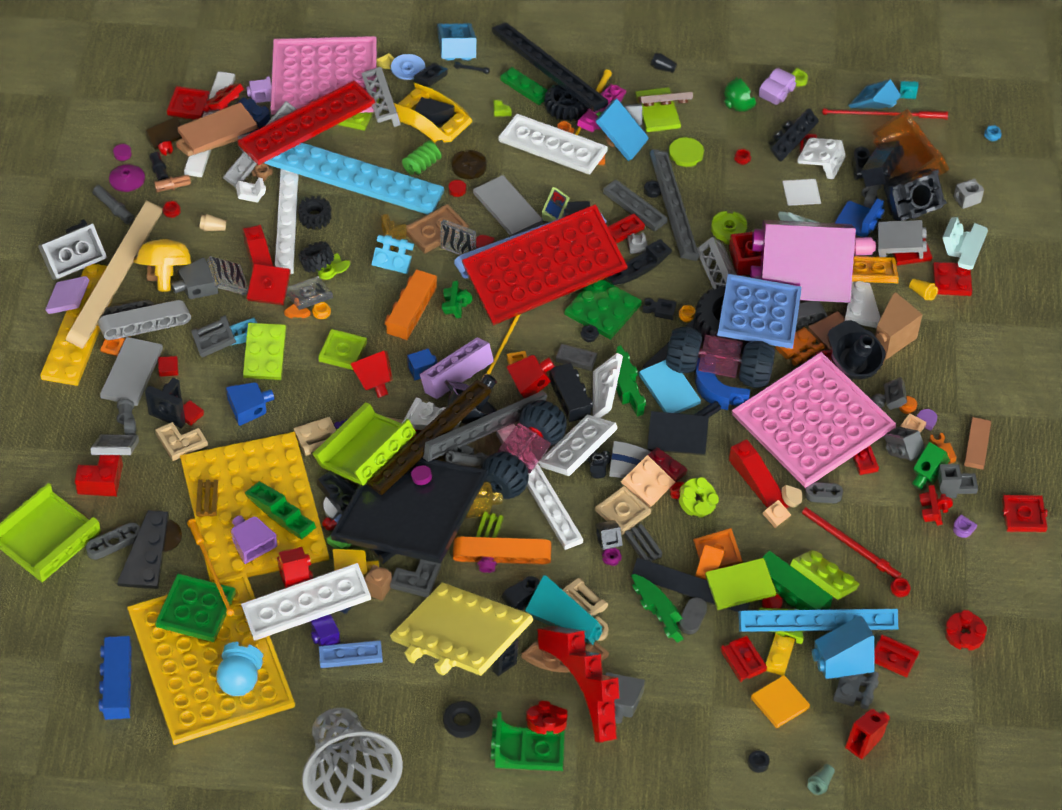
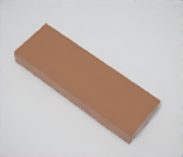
M972 417L964 466L984 469L991 421Z

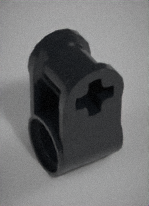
M860 146L854 150L852 166L855 180L863 178L861 170L870 158V151L866 147Z
M528 576L514 586L507 588L501 598L509 607L522 611L528 606L540 581L536 577Z

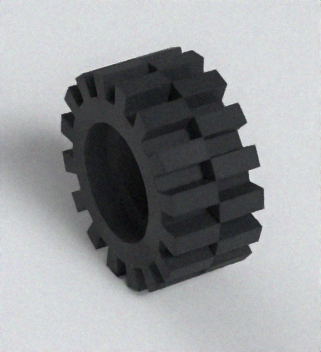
M311 196V199L307 197L305 201H301V204L298 206L299 221L300 223L302 222L303 226L306 225L308 229L311 226L312 230H315V227L322 229L321 225L326 227L327 223H330L331 205L329 201H326L325 198L321 200L320 196H317V199L314 196ZM312 211H319V212H321V213L315 214V215H314V214H309V213L312 212Z
M325 241L315 242L314 245L310 244L308 248H303L304 251H300V254H298L304 270L308 272H316L317 269L320 271L322 267L326 268L327 264L330 265L331 261L334 260V254L329 244Z

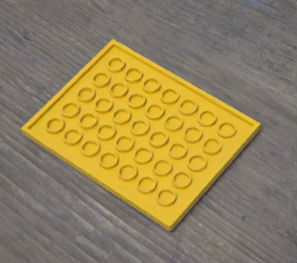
M295 432L180 455L194 518L204 539L203 545L218 579L246 572L247 577L279 571L278 552L303 547L304 553L309 554L311 564L329 560V553ZM198 480H202V482L218 480L217 516H196ZM259 481L283 494L288 503L299 508L301 515L315 523L316 529L301 540L270 518L245 495V492ZM202 488L201 511H204L206 488ZM210 488L209 511H212L213 488ZM239 515L245 521L251 517H257L276 534L278 547L244 564L232 540L231 529L235 527L232 524L233 519ZM205 560L209 580L212 582L214 578Z
M246 572L219 579L221 585L235 588L236 594L230 605L234 610V615H226L215 642L157 628L155 622L168 595L127 607L173 745L295 707L293 696L270 636L254 641L241 604L254 600L255 596ZM231 642H239L238 646L247 648L248 645H252L263 653V664L261 669L257 670V683L253 690L244 696L228 695L222 691L217 683V669L221 661H223L221 655L224 646Z

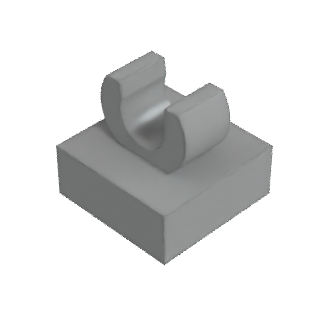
M632 233L630 236H627L630 254L646 252L648 244L644 233H641V235H634Z

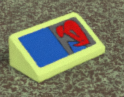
M552 187L542 210L543 221L552 222L562 218L570 197L557 188Z

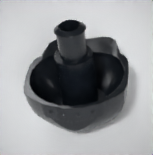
M846 320L829 330L827 339L832 349L831 359L834 365L849 379H867L877 374L884 362L886 352L872 332L865 330L853 320Z
M484 374L481 380L491 390L497 384L496 379L489 374ZM446 380L444 383L451 391L448 398V406L469 385ZM489 394L462 419L461 423L466 425L498 411L488 401L491 395Z

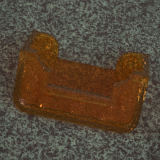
M908 109L872 132L875 137L873 142L876 146L880 143L899 140L900 146H903L904 156L896 167L900 174L911 170L921 171L932 168L939 169V176L950 170L943 155L932 145Z

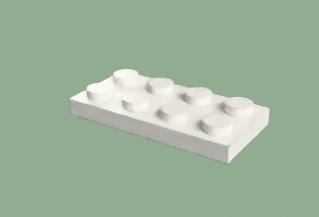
M587 414L539 460L540 466L570 476L618 429L616 423Z

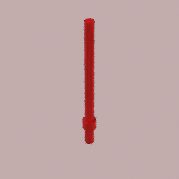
M807 507L802 511L803 515L875 564L878 570L888 573L895 579L900 578L901 573L890 566V563L884 558L880 559Z

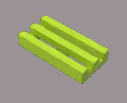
M484 511L476 537L482 536L486 521L489 520L484 537H489L495 521L497 524L492 538H497L503 522V516L499 515L497 517L494 513L488 515V512Z

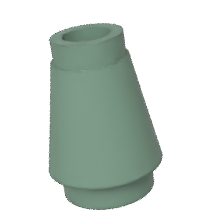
M828 764L821 767L808 779V789L816 795L825 793L835 772L834 768Z

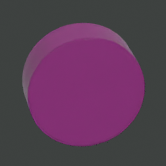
M119 144L113 149L114 157L119 161H126L132 155L131 148L127 144Z
M418 466L411 473L413 482L417 485H425L432 479L431 470L427 466Z

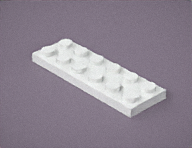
M519 114L515 115L499 136V142L589 175L608 151L607 146Z
M356 563L241 605L255 641L371 600V595L360 567Z

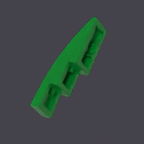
M259 481L245 492V495L263 512L301 540L316 529L315 523L301 515L299 508L288 503L283 494Z

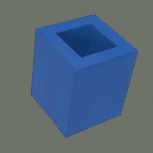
M429 349L407 355L408 369L414 381L421 379V373L438 363L435 355H432Z

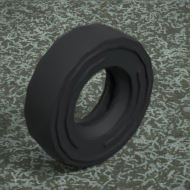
M455 702L445 710L443 716L444 727L454 737H469L475 734L480 727V711L470 702ZM460 713L467 714L470 717V722L466 725H458L454 721L455 716Z

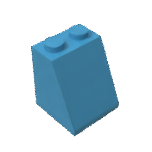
M859 616L815 640V649H812L813 660L817 661L818 669L822 671L826 679L874 672V635L863 616Z

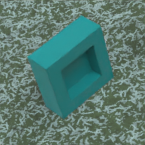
M901 81L899 88L900 98L916 99L918 82Z

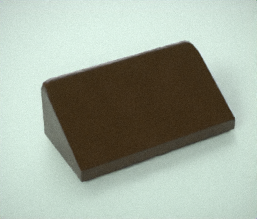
M174 117L146 130L147 140L154 149H158V145L163 142L171 141L172 143L182 138L177 128L182 126L179 119Z

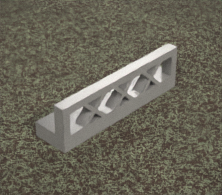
M378 67L361 73L367 92L375 99L372 107L377 122L380 123L392 119L394 127L401 125L382 68ZM377 75L373 81L367 79L368 77ZM375 86L380 88L378 92L372 91ZM378 98L384 99L381 104L376 103ZM382 110L389 111V113L379 116Z
M711 237L697 248L700 260L714 289L721 285L726 287L725 283L728 274H737L723 243ZM710 247L709 255L705 256L703 251ZM712 260L716 261L714 269H710ZM718 274H722L720 283L716 282Z

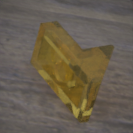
M388 214L381 215V228L384 236L390 235L398 240L406 238V224L395 226L394 221H390ZM391 245L390 251L395 252L398 247Z

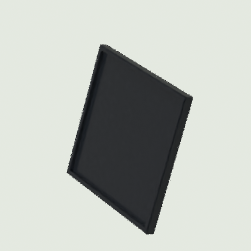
M422 457L383 495L374 491L367 483L364 486L359 484L331 533V539L441 564L485 482L488 472L484 469L434 459L427 462ZM418 466L429 467L432 473L431 481L425 485L415 484L411 476L413 469Z

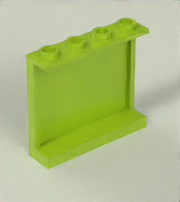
M365 402L312 454L321 468L328 471L331 470L337 475L364 486L417 433L409 419H406L403 423L397 422L375 413L371 404Z
M48 483L40 488L29 500L24 501L18 509L11 512L0 523V550L38 580L44 582L85 547L90 540L101 533L99 521L94 517L90 520L52 492L51 484Z

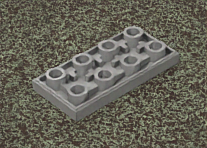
M504 175L473 189V194L510 236L543 224V219Z
M126 337L100 393L101 398L116 402L121 399H129L134 402V406H138L158 361V357L163 350L162 344Z

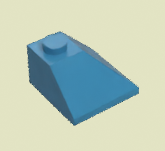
M889 79L866 86L849 104V107L865 109L891 108L897 104L896 101L901 95L892 80Z

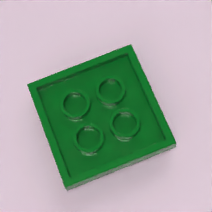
M602 279L586 286L565 309L564 315L584 326H595L599 334L611 340L641 306L642 300Z
M177 574L155 624L157 628L215 642L227 615V609L216 583ZM221 585L228 603L231 605L236 589Z

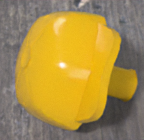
M159 239L143 244L138 252V256L133 259V263L155 265L157 290L159 292H169L172 290L171 276H173V265L191 264V257L185 244L174 240Z

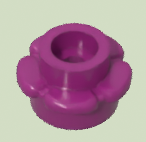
M615 547L606 549L602 554V560L607 565H618L622 559L620 551Z
M483 557L477 563L479 571L483 573H493L497 566V562L492 557Z

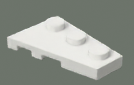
M863 281L852 282L851 301L847 303L844 321L853 320L860 325L877 328L881 317L870 283Z
M618 353L593 371L594 417L601 418L611 411L623 358Z
M416 397L403 422L409 419L415 430H423L445 407L438 408L434 403H424L420 398ZM461 421L451 431L457 429Z

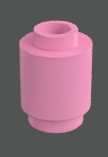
M872 237L855 238L854 256L872 255L876 251V242L872 240Z

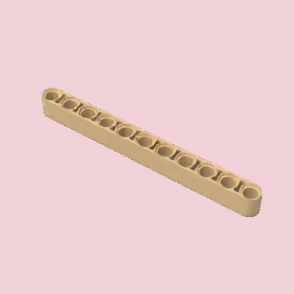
M146 200L66 337L67 342L82 349L85 347L98 324V320L104 314L133 264V259L137 257L141 246L145 243L159 219L163 208Z

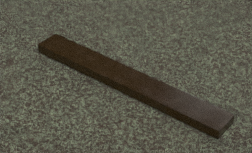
M476 379L367 482L368 486L380 495H383L424 456L426 442L450 432L492 392L491 388Z

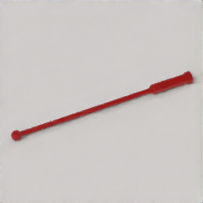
M822 109L823 115L828 113L895 115L948 119V111H919L918 113Z

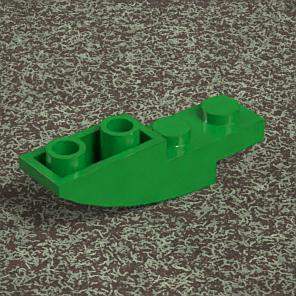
M620 345L617 347L616 353L622 355L623 358L616 391L622 405L630 403L638 417L644 415L646 400L643 395H640L636 383V376H638L637 368L635 365L632 366L628 352H625Z
M637 574L631 575L635 582L632 586L637 594H641L642 599L640 602L644 609H649L654 615L656 614L660 622H664L666 627L663 630L669 639L672 637L677 643L682 641L684 637L676 622L683 619L678 609L652 582Z

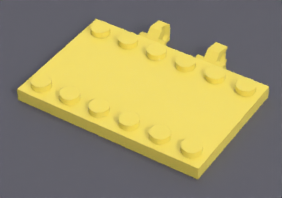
M442 582L390 636L392 641L409 647L405 655L408 661L415 664L418 658L427 654L439 659L434 666L441 675H445L452 667L457 666L481 676L529 626L533 618L531 614Z

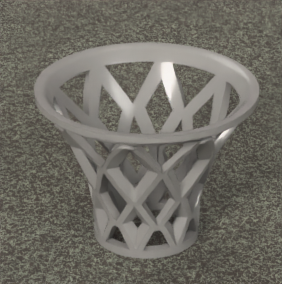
M347 708L327 710L315 720L312 727L315 751L308 758L302 774V784L308 799L322 810H366L383 801L394 790L402 774L403 762L396 744L383 734L365 730L356 713ZM341 722L347 725L348 727L344 728L338 725ZM349 737L343 742L332 744L338 740ZM367 741L374 749L368 747ZM341 749V752L337 753L335 750ZM357 750L362 751L366 768L356 762ZM383 754L392 755V769ZM369 755L378 758L384 771L372 768ZM339 758L348 764L346 778L337 766ZM324 760H326L327 764L329 765V768L326 773L323 764ZM317 766H319L320 777L316 780ZM354 768L364 775V790L352 781ZM334 771L341 781L336 794L330 782ZM371 774L387 779L384 785L374 794H372ZM322 783L329 800L324 799L315 791ZM346 786L362 798V800L340 803Z

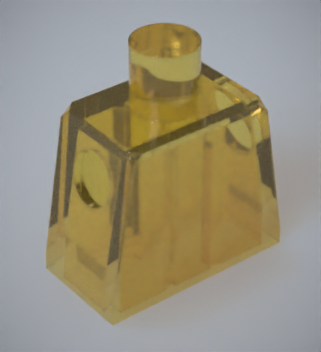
M484 482L465 519L481 517L484 512H488L489 515L492 505L503 503L502 493H493L491 484Z

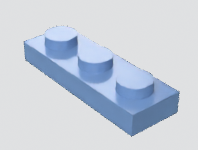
M381 641L319 646L321 668L383 662Z

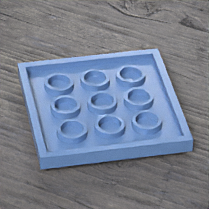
M728 274L717 336L751 342L763 341L769 345L792 349L802 287Z

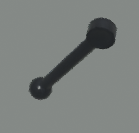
M456 62L454 65L456 69L465 68L482 71L485 74L490 72L488 67H473L462 65L460 62Z

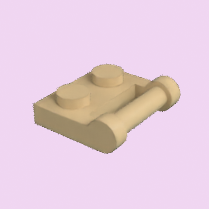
M330 416L293 428L304 456L311 455V452H314L336 431Z
M577 578L562 590L592 617L599 612H603L608 607V603L604 599L601 600L584 585L585 582L581 578ZM577 591H580L584 596H586L594 604V606L588 603Z

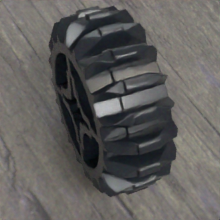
M558 84L552 85L544 97V106L547 113L551 114V117H556L557 120L563 119V121L569 120L571 122L572 119L578 121L579 117L581 118L589 110L587 106Z

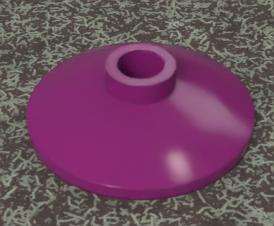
M131 164L118 166L109 175L110 185L121 192L134 191L140 188L145 181L144 171L140 167Z

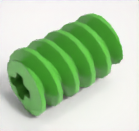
M428 140L402 160V164L407 173L420 175L421 171H425L427 167H430L432 163L434 164L436 160L441 159L442 156L436 144Z

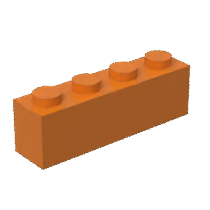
M416 269L413 276L409 277L406 288H403L400 293V299L394 303L392 313L387 315L385 319L387 334L408 340L437 289L436 275Z

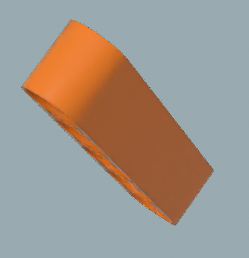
M456 537L453 540V560L458 562H478L483 557H492L497 563L549 564L551 562L552 543L545 539Z

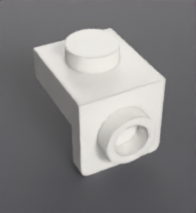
M258 178L255 184L238 181L236 184L238 199L259 202L261 196H264L266 191L263 178Z

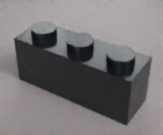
M571 362L549 370L551 386L568 421L573 422L583 419L587 414L591 415L593 402L590 397H587L585 385L580 382L577 369L573 368Z

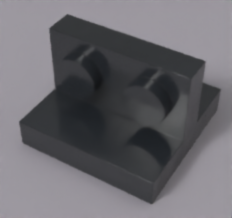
M172 378L168 384L164 385L162 391L149 385L145 390L149 415L167 423L173 422L176 427L182 429L186 422L179 380Z

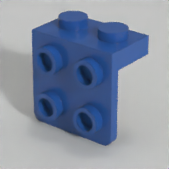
M877 198L871 209L848 201L835 223L852 224L856 228V235L868 237L871 231L875 230L878 220L884 214V201Z

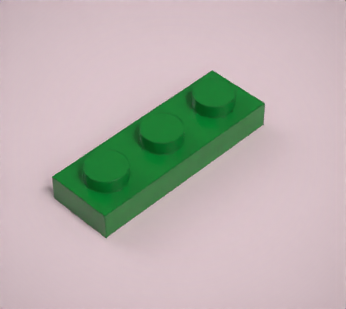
M511 67L500 76V81L537 105L544 102L547 89L515 68Z

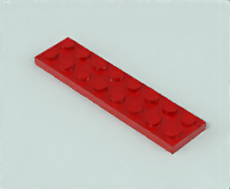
M354 80L239 139L238 145L257 165H260L372 107L375 99Z

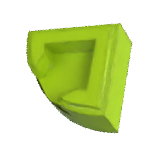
M494 100V117L512 116L510 106L503 104L500 100Z

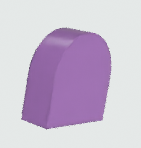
M923 409L916 416L926 422L925 428L929 431L936 425L937 414L933 410Z
M960 515L954 522L953 532L959 537L966 538L976 530L977 524Z

